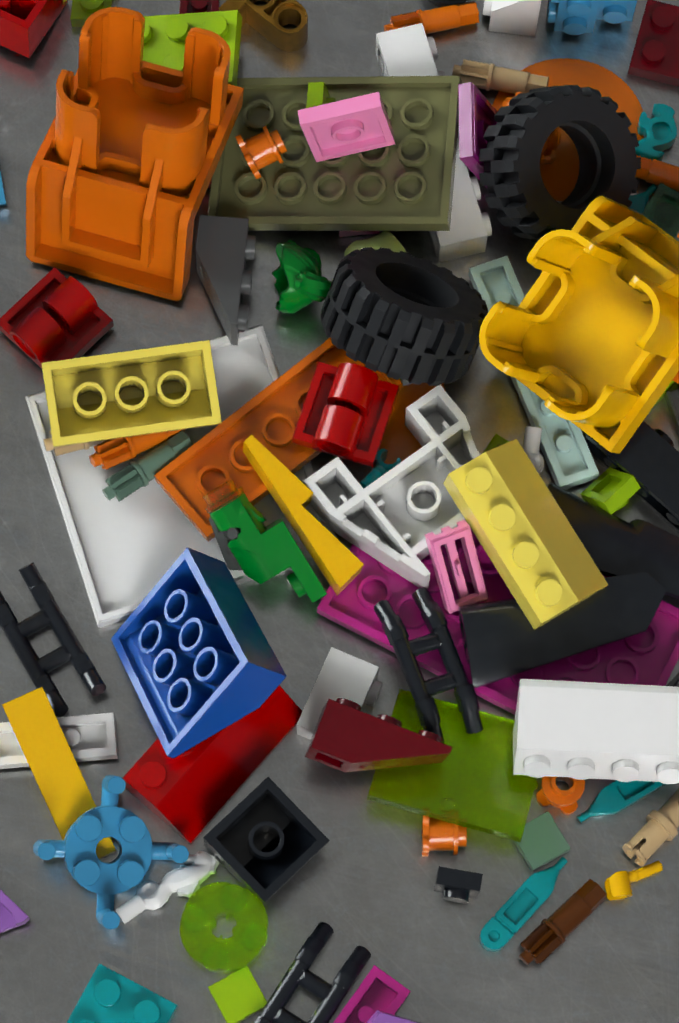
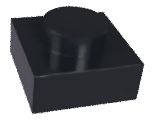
M439 866L434 891L443 893L442 898L447 901L468 903L469 897L478 898L483 874Z

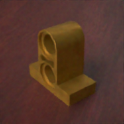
M226 0L219 7V11L238 10L242 16V26L245 23L249 24L283 51H298L307 42L308 15L306 9L296 0ZM257 1H265L268 4L263 6H257L253 3ZM287 24H294L298 26L297 28L291 30L283 28V26Z

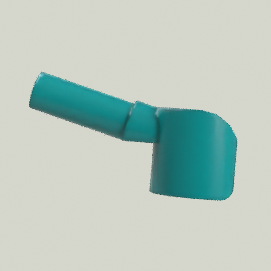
M380 449L374 468L359 484L363 489L398 465L401 459L397 458L393 464H386L384 461L387 458L388 450Z

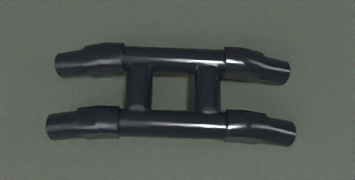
M34 562L19 569V572L41 611L18 623L0 591V626L36 689L43 687L57 718L64 716L68 712V706L49 676V672L71 661L92 696L101 695L106 690V685L67 622ZM50 625L62 646L39 658L27 637Z
M425 587L417 589L412 594V598L421 611V616L430 634L412 640L408 639L409 635L399 615H396L389 601L382 600L376 603L373 609L382 623V629L387 635L390 645L394 648L413 696L414 706L423 730L435 733L443 738L438 708L434 698L431 696L454 689L453 693L457 700L459 712L462 713L466 733L473 734L482 731L483 726L479 714L480 707L473 685L469 682L447 627L448 623L438 603L433 600L428 589ZM438 649L447 673L424 680L415 656Z
M319 922L253 1023H329L370 959L371 953L365 947L357 946L338 972L333 983H328L309 970L334 933L333 928L329 924ZM299 985L321 999L308 1022L285 1009Z

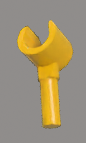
M658 860L629 872L618 871L605 880L608 900L613 901L631 897L633 894L630 883L637 882L662 871L663 866Z

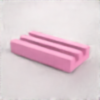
M462 520L457 522V527L453 529L449 526L441 528L440 534L435 535L433 532L425 534L446 611L451 614L458 611L460 606L473 605L487 600L488 595L469 524ZM460 538L475 592L470 595L468 594L454 541ZM444 544L459 596L457 600L454 599L440 547Z

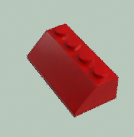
M279 685L260 708L175 758L166 755L158 738L123 777L126 783L125 788L191 845L296 726L302 710Z

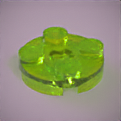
M214 882L197 890L185 905L180 921V936L183 946L192 960L210 972H235L250 965L257 959L267 943L268 917L261 900L245 887L230 884V882ZM222 915H226V921L232 917L237 923L232 928L233 936L227 939H223V935H220L218 938L212 933V930L217 927L215 919Z

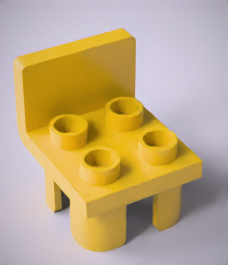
M599 196L587 206L571 230L559 229L551 231L536 242L527 256V262L536 269L542 270V273L518 307L501 301L492 306L481 324L479 343L483 355L493 366L504 374L515 377L545 401L544 405L557 416L570 420L609 452L620 454L679 371V241L638 211L605 196Z

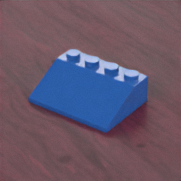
M188 547L111 638L166 755L171 758L179 756L260 708L287 677L225 562Z

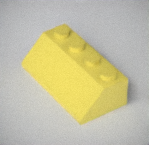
M210 340L41 363L53 447L222 424Z
M517 439L482 453L447 475L443 483L534 630L608 586L605 578Z

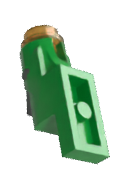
M231 479L203 496L208 505L205 507V510L210 515L209 522L229 570H243L246 576L262 584L290 567L292 573L287 575L286 578L299 598L306 594L309 600L314 603L327 595L283 520L279 518L265 526L263 522L267 519L250 503L241 486L237 488Z

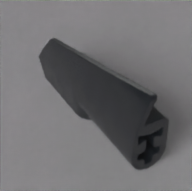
M553 483L548 485L547 488L601 574L612 577L647 571L667 588L665 595L679 599V537L644 520L635 519L629 523Z
M647 571L606 577L607 587L536 630L529 623L515 598L460 606L458 610L466 662L470 664L473 687L478 688L646 632L667 588Z

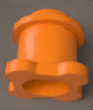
M267 126L262 127L263 132L247 140H243L241 134L235 136L256 180L262 177L259 172L260 169L276 161H279L280 164L284 162L281 154L287 152V149L277 129L269 132Z
M544 776L541 783L542 789L536 794L537 803L541 807L550 805L559 808L565 815L573 814L578 807L577 801L584 792L585 780ZM564 781L569 785L570 789L560 790L556 786V782Z
M423 810L422 857H429V851H453V855H458V847H466L467 844L466 820H458V812H453V816H429V810Z

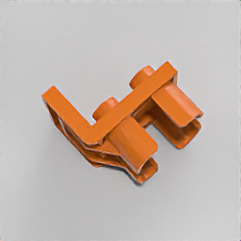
M122 7L103 8L91 14L82 27L79 37L78 70L75 76L74 72L62 69L56 82V115L31 165L26 183V257L35 263L172 301H180L190 279L194 219L242 108L244 88L228 84L231 51L227 42L218 34L198 27L191 28L185 39L183 71L143 61L145 18L140 12Z

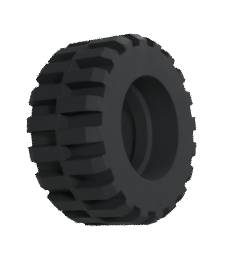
M578 85L531 89L528 93L518 94L510 99V106L501 107L494 115V120L497 124L487 127L484 134V139L488 141L487 146L484 149H480L479 161L484 162V173H479L481 186H487L489 193L485 195V199L489 208L498 209V212L495 214L496 218L503 226H512L511 231L513 234L520 238H530L532 242H537L551 231L559 229L571 230L587 206L599 196H605L630 208L632 205V201L629 200L630 194L636 193L639 185V180L635 179L636 170L641 169V157H636L635 147H638L639 143L636 133L630 134L628 127L631 125V122L625 112H616L618 105L610 97H601L598 90L590 87L580 88ZM558 127L570 136L579 156V175L576 185L571 194L561 203L557 202L549 194L540 172V158L543 146L550 134Z
M367 247L360 251L358 249L352 251L340 261L321 309L320 318L324 332L327 337H331L332 343L338 349L346 351V355L354 361L358 360L364 363L366 368L375 372L378 370L387 374V377L396 380L399 378L408 380L412 384L420 385L421 383H427L429 386H439L442 383L446 385L453 383L468 372L480 344V327L488 313V308L485 300H482L481 294L476 289H471L466 280L462 277H456L447 268L438 267L432 264L430 260L413 257L407 252L400 251L398 253L388 248L380 247L378 250H374L372 247Z

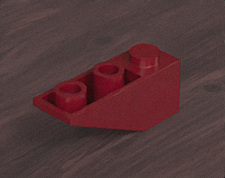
M337 698L336 701L328 699L323 707L305 757L347 773L442 763L451 753L452 747L442 743L443 738L435 733L425 730H419L418 733L403 728L402 722L394 717L384 714H378L375 717L362 712L359 704L348 699Z

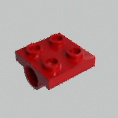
M55 267L0 318V331L41 369V363L80 358L114 326L113 319L98 307L95 298L88 289L74 277L69 276L66 278Z
M318 361L292 436V442L374 467L399 392V385L379 380L378 375L374 371L358 364L344 362L336 367Z

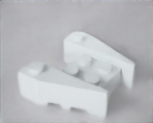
M441 385L436 386L406 407L405 426L422 447L363 489L339 457H336L304 480V484L313 492L310 505L329 529L418 588H429L430 572L421 562L423 558L430 554L425 534L431 532L435 535L440 534L441 528L449 526L453 529L457 527V522L465 520L443 483L450 472L480 455L470 433L471 429L465 414Z

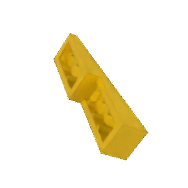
M251 434L244 441L243 453L338 596L361 572L364 564L305 509L311 503L313 492Z
M40 687L6 702L2 706L59 833L64 840L67 830L76 819L89 809L96 807L46 693L43 687ZM110 837L103 838L96 846V855L99 860L117 852Z

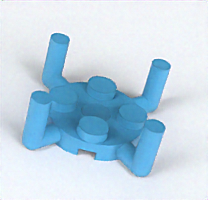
M107 775L102 780L101 806L93 807L78 817L67 830L64 840L41 839L33 845L34 854L43 860H50L53 857L64 858L65 866L75 881L85 889L97 893L96 919L99 924L110 930L117 928L120 923L119 915L114 912L115 894L125 892L138 885L148 871L151 860H172L177 863H184L189 857V851L183 845L173 842H152L150 833L143 820L133 812L118 807L119 794L125 790L126 783L122 777ZM106 837L116 839L120 847L117 858L111 862H101L96 855L97 844Z

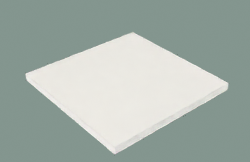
M263 325L239 331L238 345H231L227 335L210 340L222 422L280 377ZM42 391L25 396L98 628L127 620L187 547L225 562L216 537L208 542L156 482L155 478L149 482V485L139 488L120 502L116 496L108 500L103 494L102 490L108 486L105 482L107 478L129 465L130 461H136L155 447L136 455V458L132 460L129 459L107 470L102 469L101 465L93 467L89 456L96 452L93 446L89 447L88 450L82 449L56 456L54 450L46 452L43 439L51 437L46 392ZM218 425L189 428L185 430V433L194 444ZM311 462L294 474L303 483L305 479L314 474ZM268 494L254 505L267 519L263 522L265 526L279 518L283 520L308 562L314 561L271 494ZM309 504L305 509L336 537L335 532L328 528ZM229 570L237 585L253 580L246 576L243 570Z

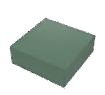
M549 811L510 833L512 840L532 873L566 854L571 849Z

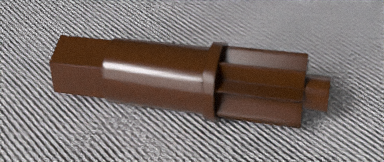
M589 879L548 919H543L541 924L520 943L524 949L519 955L520 959L526 965H529L533 960L536 964H541L560 944L562 945L566 941L565 938L607 898V894L600 885Z

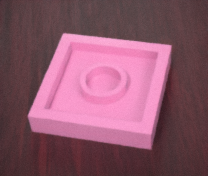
M379 92L297 110L301 129L316 162L395 145L393 129Z

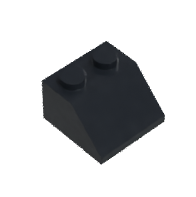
M269 777L203 837L204 846L216 856L220 863L239 882L264 903L330 841Z

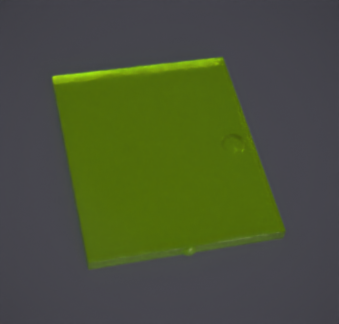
M399 689L391 717L401 721L403 728L418 733L419 730H423V726L420 725L413 696L410 691ZM434 698L441 720L440 726L444 744L452 747L451 753L442 763L375 769L367 800L521 842L533 792L538 788V782L536 781L537 778L528 775H513L514 720L479 711L483 730L467 734L458 705Z

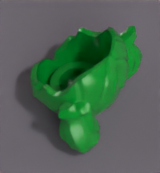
M292 240L278 242L275 248L280 265L276 270L272 271V275L276 278L274 285L279 294V301H277L275 308L282 313L294 314L313 301H324L332 281L322 276L320 255L314 249L303 248Z

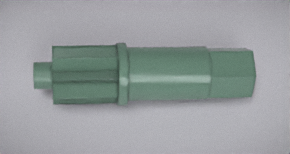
M182 430L136 461H130L129 465L106 479L105 482L108 486L102 490L105 497L111 500L116 496L120 502L139 488L149 485V482L155 478L154 475L193 445L190 437Z

